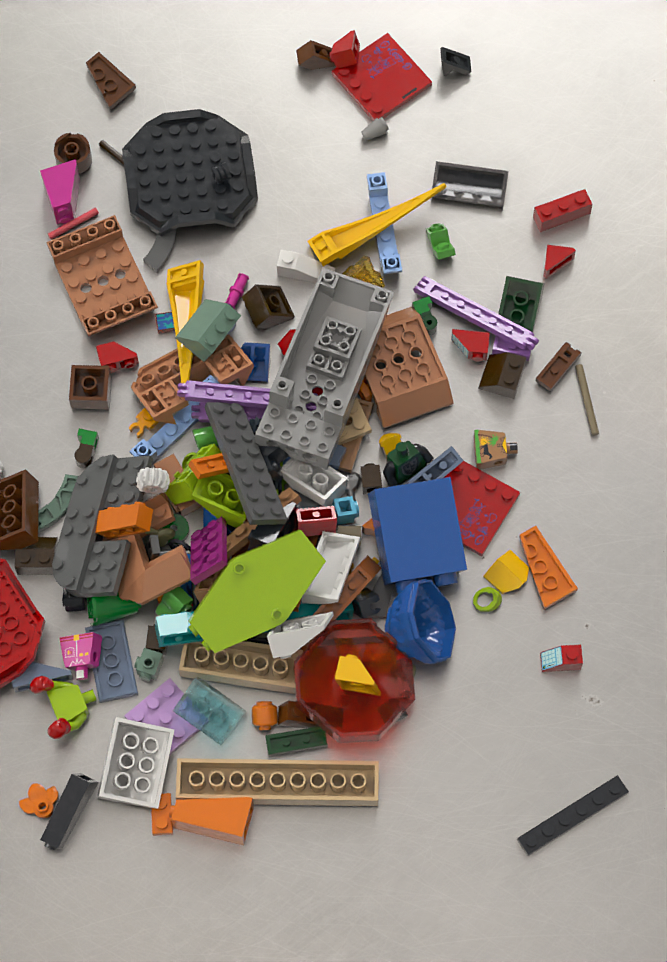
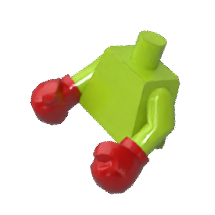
M45 676L35 677L30 683L32 693L39 694L46 691L57 718L47 729V734L52 739H60L71 731L78 730L87 719V715H89L86 704L97 700L93 689L81 694L79 686L73 683L53 681Z

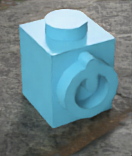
M353 496L333 500L332 505L335 508L337 517L336 525L353 523L354 519L359 517V506L357 501L353 500Z

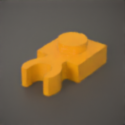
M144 408L136 416L138 422L132 423L129 430L132 432L136 428L139 429L136 435L140 438L143 436L145 428L151 431L159 421H155L146 408Z

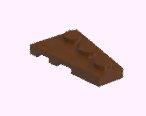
M100 52L96 53L86 62V66L109 110L113 109L136 89V85Z

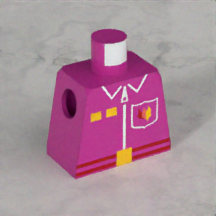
M90 632L60 637L64 666L67 669L76 671V680H87L88 669L99 666L102 644L101 635Z

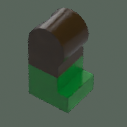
M79 428L77 437L80 446L75 451L74 457L80 468H87L93 462L99 436L98 432Z

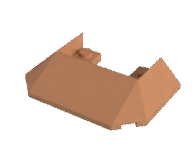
M227 334L205 362L193 353L189 381L203 382L211 375L215 377L219 384H229L236 380L240 386H244L254 368V364L233 338ZM178 349L141 367L137 373L138 378L136 382H133L131 385L132 391L155 421L176 424L172 414L189 405L185 397L177 395L179 390L178 384L181 383Z
M165 493L156 494L143 501L147 507L153 509L151 528L158 530L175 521L168 496ZM145 532L112 539L103 537L102 541L128 540L131 543L118 590L119 597L122 600H131L137 604L144 605L190 581V562L182 545L149 562L142 540L143 537L148 535Z

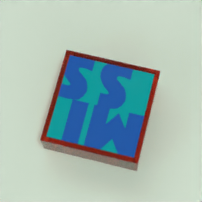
M172 312L155 314L158 334L175 331Z

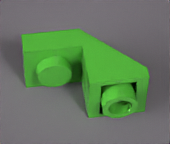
M435 223L429 228H425L433 253L438 260L456 255L455 248L450 243L448 230L444 224Z

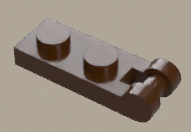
M565 342L536 377L535 381L551 392L570 367L579 359L582 352L578 349H573L571 344ZM564 354H569L570 358L566 357Z

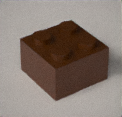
M71 365L69 390L71 409L109 410L110 367Z

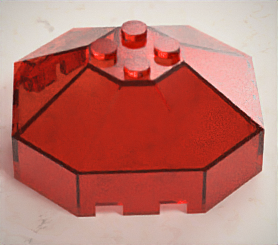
M372 619L333 620L307 646V649L294 660L293 674L296 707L338 743L379 741L415 701L412 661L396 648L397 640L388 632L381 630ZM347 654L357 656L378 686L381 695L342 690L335 680L339 657H346Z

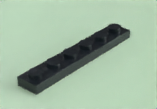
M617 775L517 838V841L526 855L530 856L627 795L629 791Z

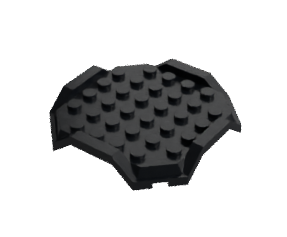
M201 109L162 113L146 122L122 148L130 215L140 223L144 222L152 231L160 236L178 227L218 223L235 228L243 219V215L247 210H250L258 201L249 136L217 114ZM222 162H225L232 179H225L222 183L217 184L211 167H218Z

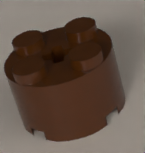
M65 133L56 140L54 156L57 165L76 160L79 174L85 172L92 164V154L86 137L78 133Z

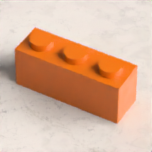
M134 502L131 505L122 504L121 507H108L105 510H100L95 533L112 539L150 532L153 509L147 507L143 502Z

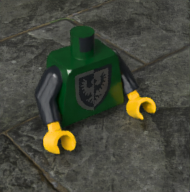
M410 441L399 442L396 448L387 454V463L383 470V475L388 486L392 487L402 484L427 466L428 463L432 462L434 457L423 445L412 444Z

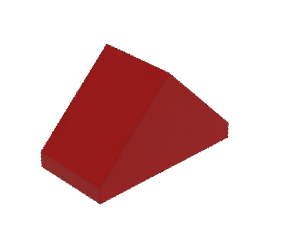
M547 245L544 278H548L575 258L576 250L572 247Z

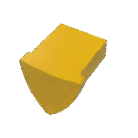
M388 433L380 438L379 444L384 451L386 459L387 454L394 450L396 445L401 442L402 437L400 434Z

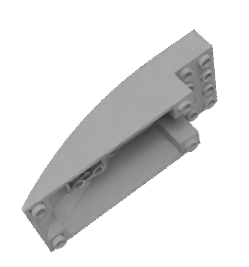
M322 268L270 389L268 406L255 433V443L258 446L280 447L291 458L325 470L328 469L373 355L394 291ZM315 387H320L323 393L316 396L312 393V390ZM308 403H314L317 408L314 411H308L305 406Z

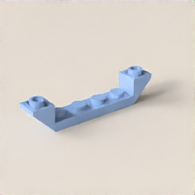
M385 172L367 174L372 215L390 209ZM392 224L376 235L383 274L402 272L400 254L397 251Z
M209 375L203 381L209 383H219L211 375ZM189 401L188 406L173 416L176 424L166 423L147 442L142 439L129 451L130 454L134 457L150 455L154 459L153 461L159 459L199 421V419L191 418V413L194 412L191 410V406L199 405L200 402Z

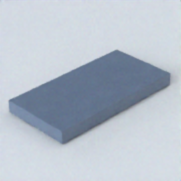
M124 620L104 623L94 627H85L86 633L94 632L102 636L99 666L93 668L99 703L137 696L138 690Z

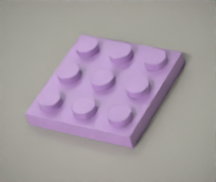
M171 678L166 680L124 715L125 719L174 729L169 756L208 724V720Z

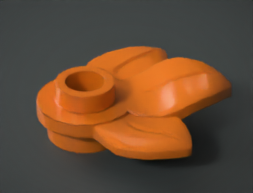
M33 783L29 787L28 798L20 800L19 805L26 814H35L43 819L49 818L54 810L53 804L58 799V791L55 786L46 790L41 784Z

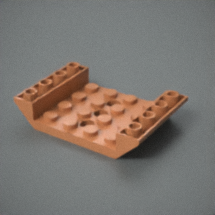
M115 215L46 242L59 276L88 336L158 308L126 244L122 229ZM123 272L126 275L124 278L118 279L116 274ZM101 279L109 281L105 286H101L98 283ZM84 286L91 287V290L87 293L81 291Z
M409 307L386 315L364 376L377 405L376 413L383 428L454 404L448 377L420 314L413 307ZM417 350L421 353V356L413 357L411 352ZM396 356H400L404 361L396 363L393 359ZM382 362L386 365V367L384 369H378L376 367V364Z

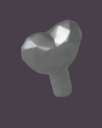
M352 472L349 475L343 474L348 478L345 489L347 497L353 496V500L356 501L354 491L360 485V474L357 472Z

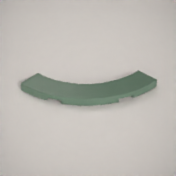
M65 474L63 483L55 498L39 510L38 533L54 525L66 514L78 476Z

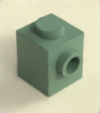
M144 648L141 657H137L134 665L139 678L145 681H150L151 679L156 681L164 661L163 654Z

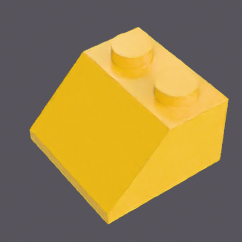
M347 654L346 657H339L335 680L342 690L381 695L378 686L357 656Z

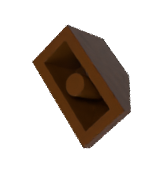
M310 40L296 50L298 64L301 67L310 70L336 67L335 63H332L330 59L331 47Z

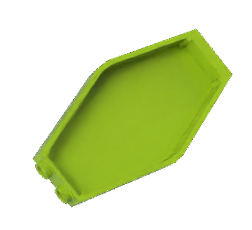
M301 530L238 555L227 563V566L224 567L188 620L191 624L188 628L195 636L198 634L203 639L201 644L208 652L212 650L214 653L275 628L287 620L326 560Z

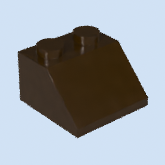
M255 284L242 296L245 307L256 328L269 329L295 318L281 286Z
M509 352L490 354L478 389L515 399L525 368L526 357Z
M38 537L37 543L22 549H15V570L17 575H53L52 563L58 544V537Z

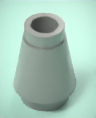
M383 117L376 118L361 133L367 141L386 134L389 127Z

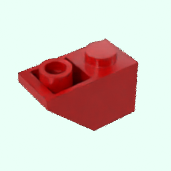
M114 341L96 346L100 365L109 366L111 373L122 368H133L139 364L137 353Z

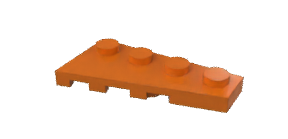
M536 525L519 535L544 610L578 590Z

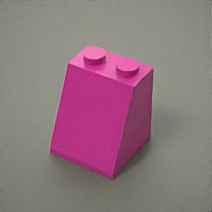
M76 160L40 170L57 225L66 224L75 219L80 185Z

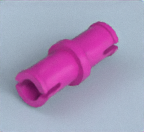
M243 273L238 274L234 285L229 289L230 293L225 302L234 310L239 298L243 296V290L249 280V277Z

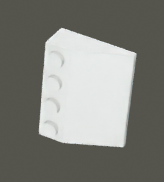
M115 717L97 798L158 809L174 729Z

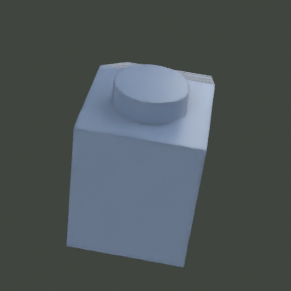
M451 446L404 484L441 479L464 460Z
M32 662L21 676L12 680V685L15 693L30 690L32 679L38 676H45L53 681L65 682L73 680V675L70 670Z

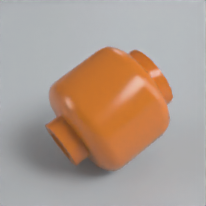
M272 701L256 702V705L252 707V724L259 726V730H271V726L277 724V706L272 704Z

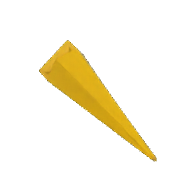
M443 183L413 199L380 213L322 231L307 242L324 267L338 257L342 259L441 192L447 186Z
M201 260L167 270V289L176 336L201 305L205 282L203 280L204 264ZM176 339L181 383H186L190 377L193 353Z

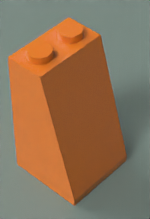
M251 797L176 800L175 806L172 805L170 808L169 817H171L170 821L174 829L244 846L254 810V803Z

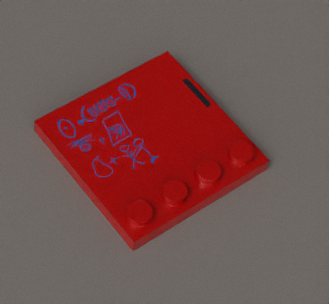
M386 33L361 50L357 64L338 69L335 68L331 71L332 76L373 121L381 117L384 119L432 86L430 78L389 33Z
M463 461L443 478L451 477L463 547L482 557L520 496V491Z

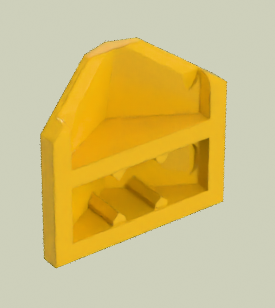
M509 550L493 563L483 577L501 594H505L519 589L527 581L529 566Z

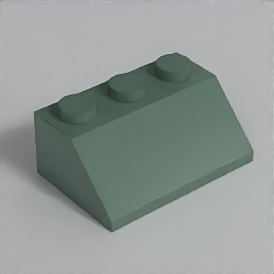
M205 299L175 339L205 362L242 315L227 303Z

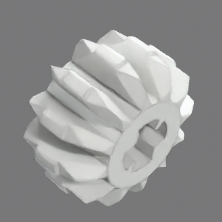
M146 467L138 473L136 483L139 491L153 495L165 493L170 484V479L166 470Z

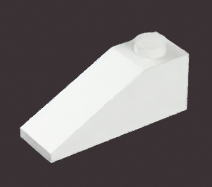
M280 250L277 276L316 283L322 268L334 272L335 268L329 265L323 267L320 261L297 252Z

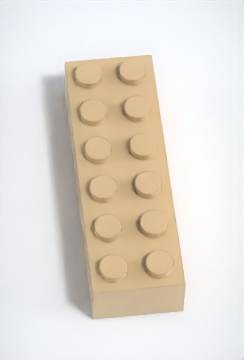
M202 641L185 643L183 645L179 666L180 677L297 694L303 662V650H297L289 658L280 659V657L273 658L270 645L242 641L217 653H214L212 650L208 652L201 644Z

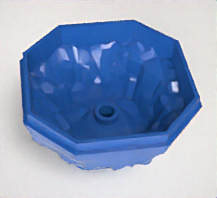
M423 579L408 584L393 600V604L388 609L385 623L387 638L400 653L406 652L409 657H415L424 664H436L451 658L456 625L450 602L432 580Z

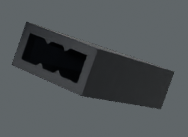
M82 773L71 774L40 839L45 842V847L51 850L64 847L96 789L98 781Z

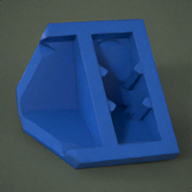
M244 342L241 349L254 364V368L247 380L268 382L271 362L270 344Z

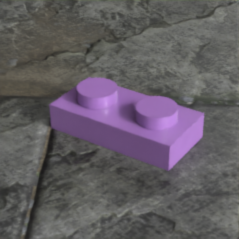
M496 336L492 354L509 352L526 357V361H529L531 350L526 347L521 349Z

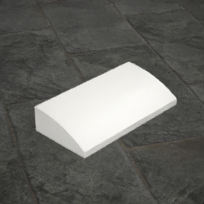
M323 531L317 550L326 562L302 596V603L330 604L339 601L361 540L360 537Z

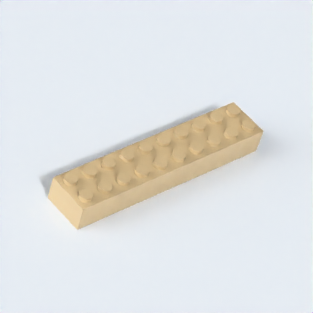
M177 758L176 800L253 798L254 805L378 806L379 761Z

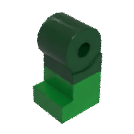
M430 296L412 302V307L420 314L429 336L435 334L438 322L430 311L432 308Z

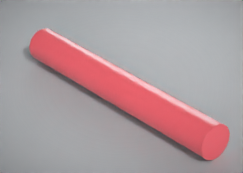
M95 207L48 233L50 240L98 215L99 212Z

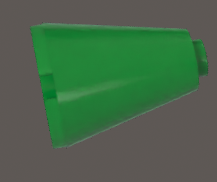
M118 593L117 596L87 597L89 619L93 618V623H90L92 627L138 613V609H141V604L131 600H122Z

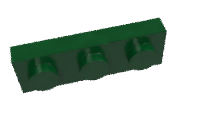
M324 726L265 735L268 756L328 747Z

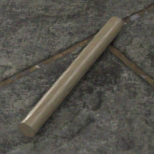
M578 364L575 368L592 436H596L599 434L591 397L583 365Z

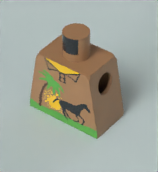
M474 430L476 468L482 470L505 465L507 454H518L517 442L506 443L504 432Z

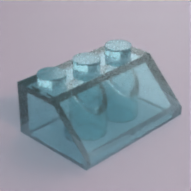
M196 677L172 710L220 745L224 743L247 712L200 677Z

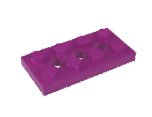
M222 516L217 520H212L206 527L196 530L191 535L190 580L194 585L227 566V521Z

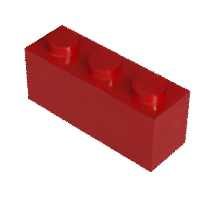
M586 189L534 207L533 219L541 233L591 214L593 204Z

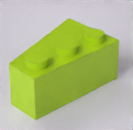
M215 443L202 447L186 464L188 465L192 459L222 452ZM188 465L182 473L177 471L173 475L175 479L168 485V489L165 492L174 505L194 500L191 498L198 479Z

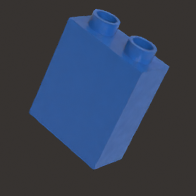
M451 477L379 488L368 493L384 586L395 584L397 594H399L408 584L420 579L433 577L436 587L458 583L456 573L467 570Z

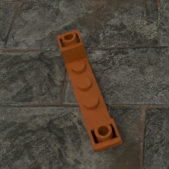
M368 555L347 577L339 601L322 604L313 614L333 612L334 616L323 631L300 648L304 653L382 569Z

